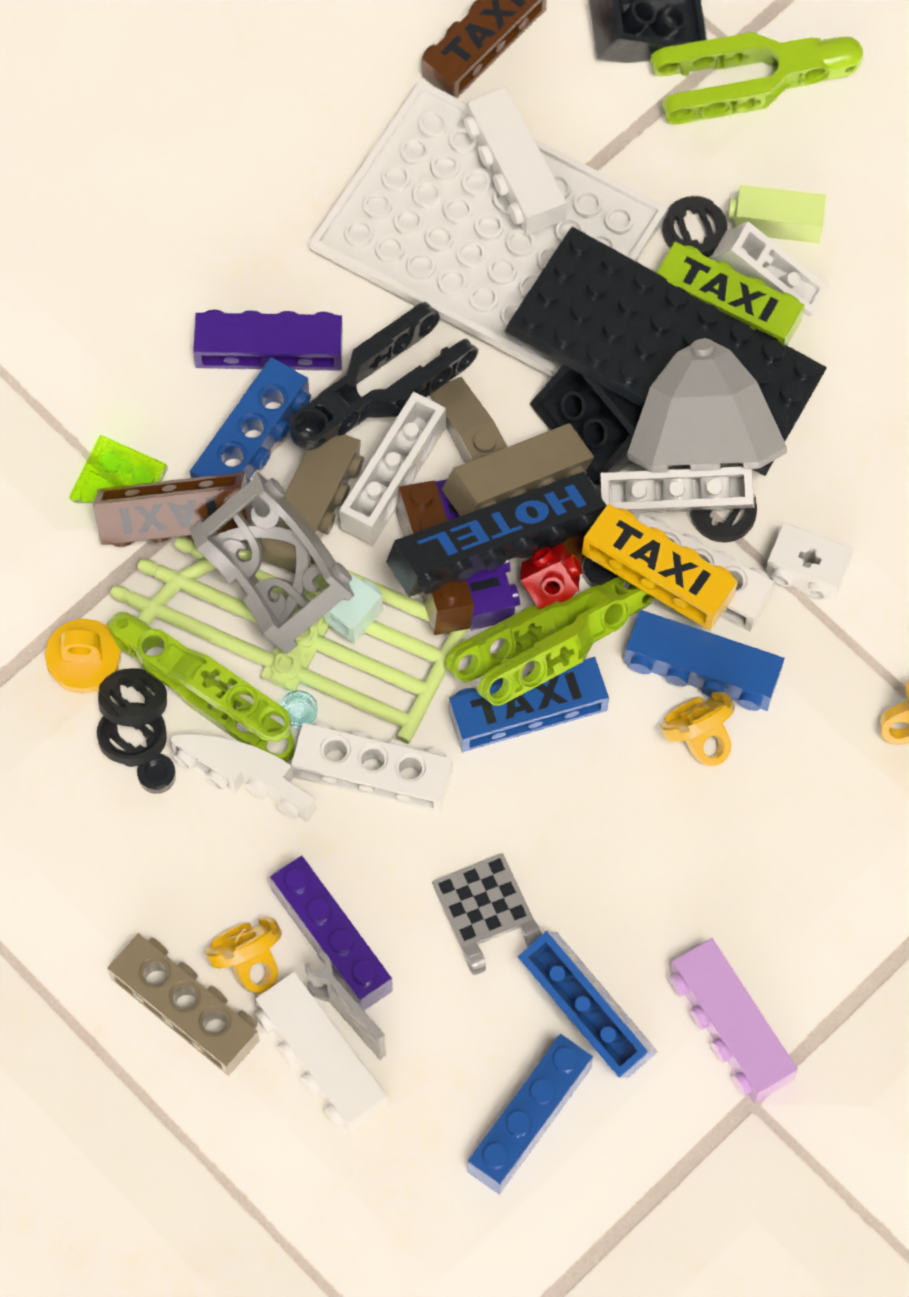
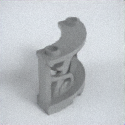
M257 472L252 476L253 480L205 521L199 519L189 529L196 549L221 572L229 583L236 579L242 586V591L247 592L248 595L243 601L254 616L262 635L288 654L298 646L297 637L344 598L349 601L355 596L349 585L352 577L342 564L336 563L316 533L285 498L286 492L274 478L267 480ZM259 496L268 504L270 513L264 517L260 515L258 508H253L251 518L255 526H250L242 515L241 510ZM232 518L239 527L220 534L216 533ZM283 519L291 529L279 527L278 525ZM258 538L276 539L295 545L296 572L293 584L282 578H268L262 581L257 579L255 574L260 569L263 559L262 546ZM244 540L248 541L252 550V558L248 562L243 561L239 557L241 549L249 550L247 544L243 542ZM312 556L317 565L310 567V561ZM319 575H322L329 585L323 591L317 588L315 584L316 578ZM278 586L289 593L287 597L284 593H279V600L275 602L271 597V590ZM305 589L309 592L321 591L311 601L304 596ZM299 604L302 608L293 615Z

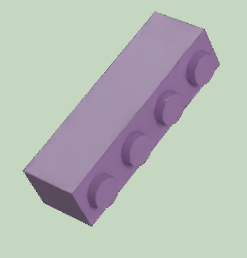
M713 938L672 961L670 970L672 975L669 976V981L678 996L682 997L685 995L693 1007L690 1009L693 1020L701 1030L706 1028L714 1040L711 1042V1046L716 1056L722 1063L728 1061L735 1072L732 1076L733 1081L743 1096L749 1094L753 1102L756 1103L795 1080L798 1068Z

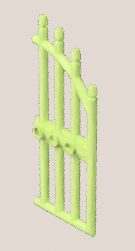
M178 536L175 541V547L184 553H191L193 557L200 559L199 561L179 572L163 565L159 566L150 559L141 558L137 568L141 572L149 576L153 575L155 579L166 583L152 599L136 592H130L129 589L123 586L114 585L112 587L110 596L119 602H126L128 606L141 611L137 618L148 626L151 625L155 618L160 619L265 666L261 678L270 681L273 685L296 692L299 684L303 683L401 727L397 739L406 744L411 743L447 672L446 658L453 647L463 641L468 629L450 632L440 650L375 620L367 628L365 633L434 663L425 682L325 638L330 625L325 622L324 616L296 638L298 646L288 654L277 646L273 653H270L165 606L179 590H182L257 624L244 601L195 580L216 567L196 549L192 539ZM249 544L247 545L249 550L241 549L239 551V557L243 561L252 558V550ZM260 569L255 574L259 581L268 578H278ZM347 570L350 575L353 574L361 581L367 579L373 582L380 589L383 602L430 622L424 603ZM322 575L316 578L315 584L321 591L329 586ZM278 586L271 590L277 594L284 593L287 597L289 593ZM305 590L304 596L311 601L321 591L309 592ZM299 604L294 614L302 608ZM316 652H322L418 695L409 713L400 711L309 670L308 667Z

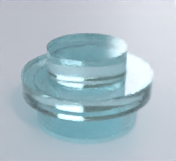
M291 691L283 697L280 703L290 716L291 727L302 728L303 723L312 724L317 717V701L306 691Z

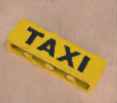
M608 503L584 537L582 548L584 556L711 631L734 598L738 580L727 569L711 565L701 559L700 555L692 548L681 547L671 541L660 529L655 527L649 528L639 522L626 509H617Z

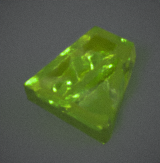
M100 435L68 498L76 504L93 503L98 489L162 482L168 466L164 462Z

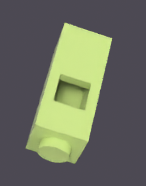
M740 185L738 198H731L728 219L735 220L734 227L748 221L768 238L820 244L824 224L826 195Z

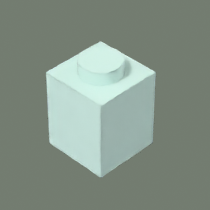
M352 574V580L349 582V585L355 596L349 601L344 598L328 611L324 617L327 624L355 643L383 611V600L380 589L373 582L367 579L361 581Z

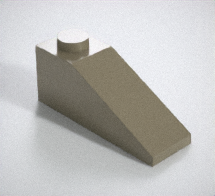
M462 376L447 382L429 395L433 402L446 408V428L464 463L507 447L494 420Z

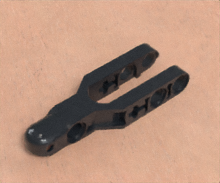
M422 302L352 350L347 375L329 386L318 397L295 413L290 427L291 439L296 446L306 450H313L322 446L336 435L342 436L367 418L398 417L413 392L425 398L466 370L476 359L479 349L471 344L467 338L462 339L450 348L444 347L438 357L423 367L421 365L417 366L388 388L374 389L361 397L356 386L358 383L423 339L438 324L440 320L439 313L434 308L432 309L431 305L427 302Z

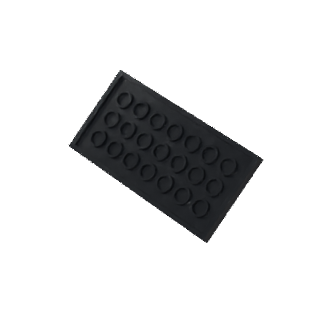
M571 226L512 316L505 330L508 334L641 408L645 404L650 386L678 351L692 345L696 340L710 339L731 350L757 381L784 442L787 440L828 368L786 344L783 346L772 336L758 329L754 330L750 325L719 311L714 305L707 304L690 295L683 288L672 285L662 275ZM774 461L753 470L766 476Z

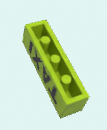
M674 242L656 272L665 277L672 285L683 288L687 293L707 304L714 305L719 311L750 325L752 329H758L772 336L783 346L789 344L802 321L805 304L801 303L794 295L786 292L780 293L768 287L761 279L747 277L735 271L726 262H716L702 255L698 249L692 246H683Z

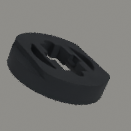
M687 196L675 201L668 208L662 227L664 241L670 249L674 242H677L683 246L689 245L698 249L706 257L713 255L722 237L728 230L727 219L723 211L711 199L702 196ZM687 210H691L693 214L698 213L703 222L707 236L704 237V243L702 244L698 242V239L692 240L689 231H687L683 218L686 217ZM707 214L712 217L716 224L715 233L713 232ZM675 220H677L683 239L675 231Z
M754 494V508H746L743 518L734 525L732 524L742 508L733 509L725 523L719 521L717 525L711 524L713 518L710 517L712 510H704V512L702 510H691V521L696 530L707 539L722 543L736 541L744 537L752 529L756 521V497Z
M130 668L119 670L110 674L101 682L98 692L99 710L107 720L117 725L127 727L143 726L155 721L164 713L167 707V690L162 682L143 669ZM124 685L127 688L133 686L136 691H139L144 696L145 706L141 707L138 704L132 706L127 699L124 700L120 692V686ZM146 687L150 688L154 692L155 696H153V694ZM110 696L113 697V699L119 704V706L111 700Z
M130 702L132 706L138 704L141 707L145 706L144 703ZM161 715L158 719L149 723L154 732L145 725L133 727L143 733L147 744L146 747L139 745L135 748L130 742L127 743L120 737L117 724L110 722L103 716L97 726L99 747L103 754L114 762L129 767L144 765L155 759L166 745L167 732L165 721ZM110 738H111L116 744H118L123 750H120V749L116 748V747L111 743Z

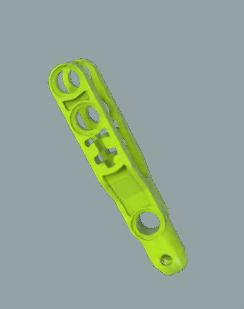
M755 32L665 47L655 51L651 55L650 61L655 75L671 76L682 74V77L688 76L689 72L715 67L716 70L755 63H764L772 67L778 66L777 71L772 76L679 92L668 96L662 102L666 121L669 124L678 125L767 109L786 89L848 77L860 68L864 50L861 43L851 36H840L823 40L809 37L778 42Z
M618 576L603 585L593 586L565 602L560 603L556 601L540 610L534 604L453 647L446 658L447 670L462 682L473 681L483 675L477 688L479 695L493 705H503L582 663L594 642L623 627L630 616L652 604L654 597L631 583L629 588L624 589L626 580ZM503 638L500 650L490 654L494 641ZM471 654L472 660L469 666L459 671L460 661L465 656ZM534 661L532 672L522 677L524 666ZM503 678L501 688L496 693L490 694L493 682Z
M118 612L107 622L108 630L118 648L141 663L142 668L147 673L168 686L192 710L239 742L255 746L285 762L293 758L296 746L291 733L290 716L284 707L208 655L187 648L164 631L151 628L127 612ZM151 648H163L159 655L149 656L146 654ZM239 695L250 696L254 700L253 705ZM270 716L281 717L284 720V726ZM237 723L242 724L250 733L239 731ZM286 739L289 743L287 750L280 754L271 753L267 749L268 742H279Z

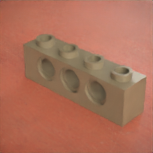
M138 933L107 967L110 979L229 1077L260 1042L259 1034L256 1030L258 1024L246 1012L240 1010L236 1013L226 1005L228 999L218 989L211 985L206 989L196 981L198 978L197 973L186 963L180 961L177 965L166 955L169 951L153 937L146 940ZM153 971H163L167 974L165 980L160 984H150L146 981L148 975ZM183 995H192L197 999L191 1008L181 1009L176 1006L177 1000ZM214 1019H220L226 1023L225 1029L216 1034L208 1032L205 1028Z

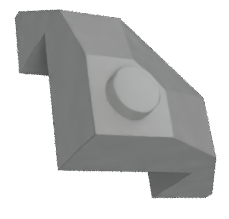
M703 338L678 351L650 386L627 455L630 461L652 473L668 472V468L673 465H690L691 471L721 470L722 463H741L744 469H759L787 454V446L757 381L731 350L710 339Z

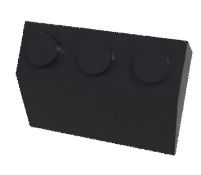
M563 364L531 401L530 405L550 430L568 423L571 424L594 456L586 470L587 476L595 486L600 485L601 473L619 472L633 463L628 459L627 452L643 408Z

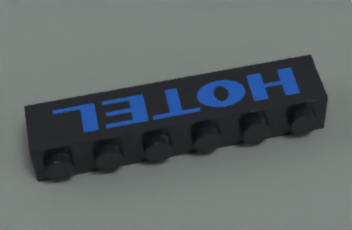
M583 471L397 539L393 543L386 563L408 597L422 592L430 594L446 583L454 580L456 582L465 581L478 571L486 568L494 570L503 565L505 561L516 557L520 559L526 558L537 549L548 545L551 547L557 546L566 541L567 538L577 534L586 535L607 505Z

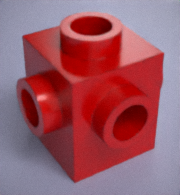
M561 543L552 548L544 547L536 551L530 559L523 561L520 581L540 610L556 601L561 603L572 598L579 591L582 568L577 557L573 553L569 555Z

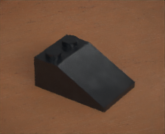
M589 0L597 59L622 63L650 61L651 55L659 49L707 40L701 0Z

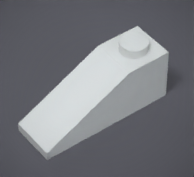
M748 221L727 230L710 258L716 262L723 261L728 263L735 271L747 277L759 278L768 287L780 293L786 292L794 295L801 303L805 304L803 314L807 316H812L829 288L827 284Z

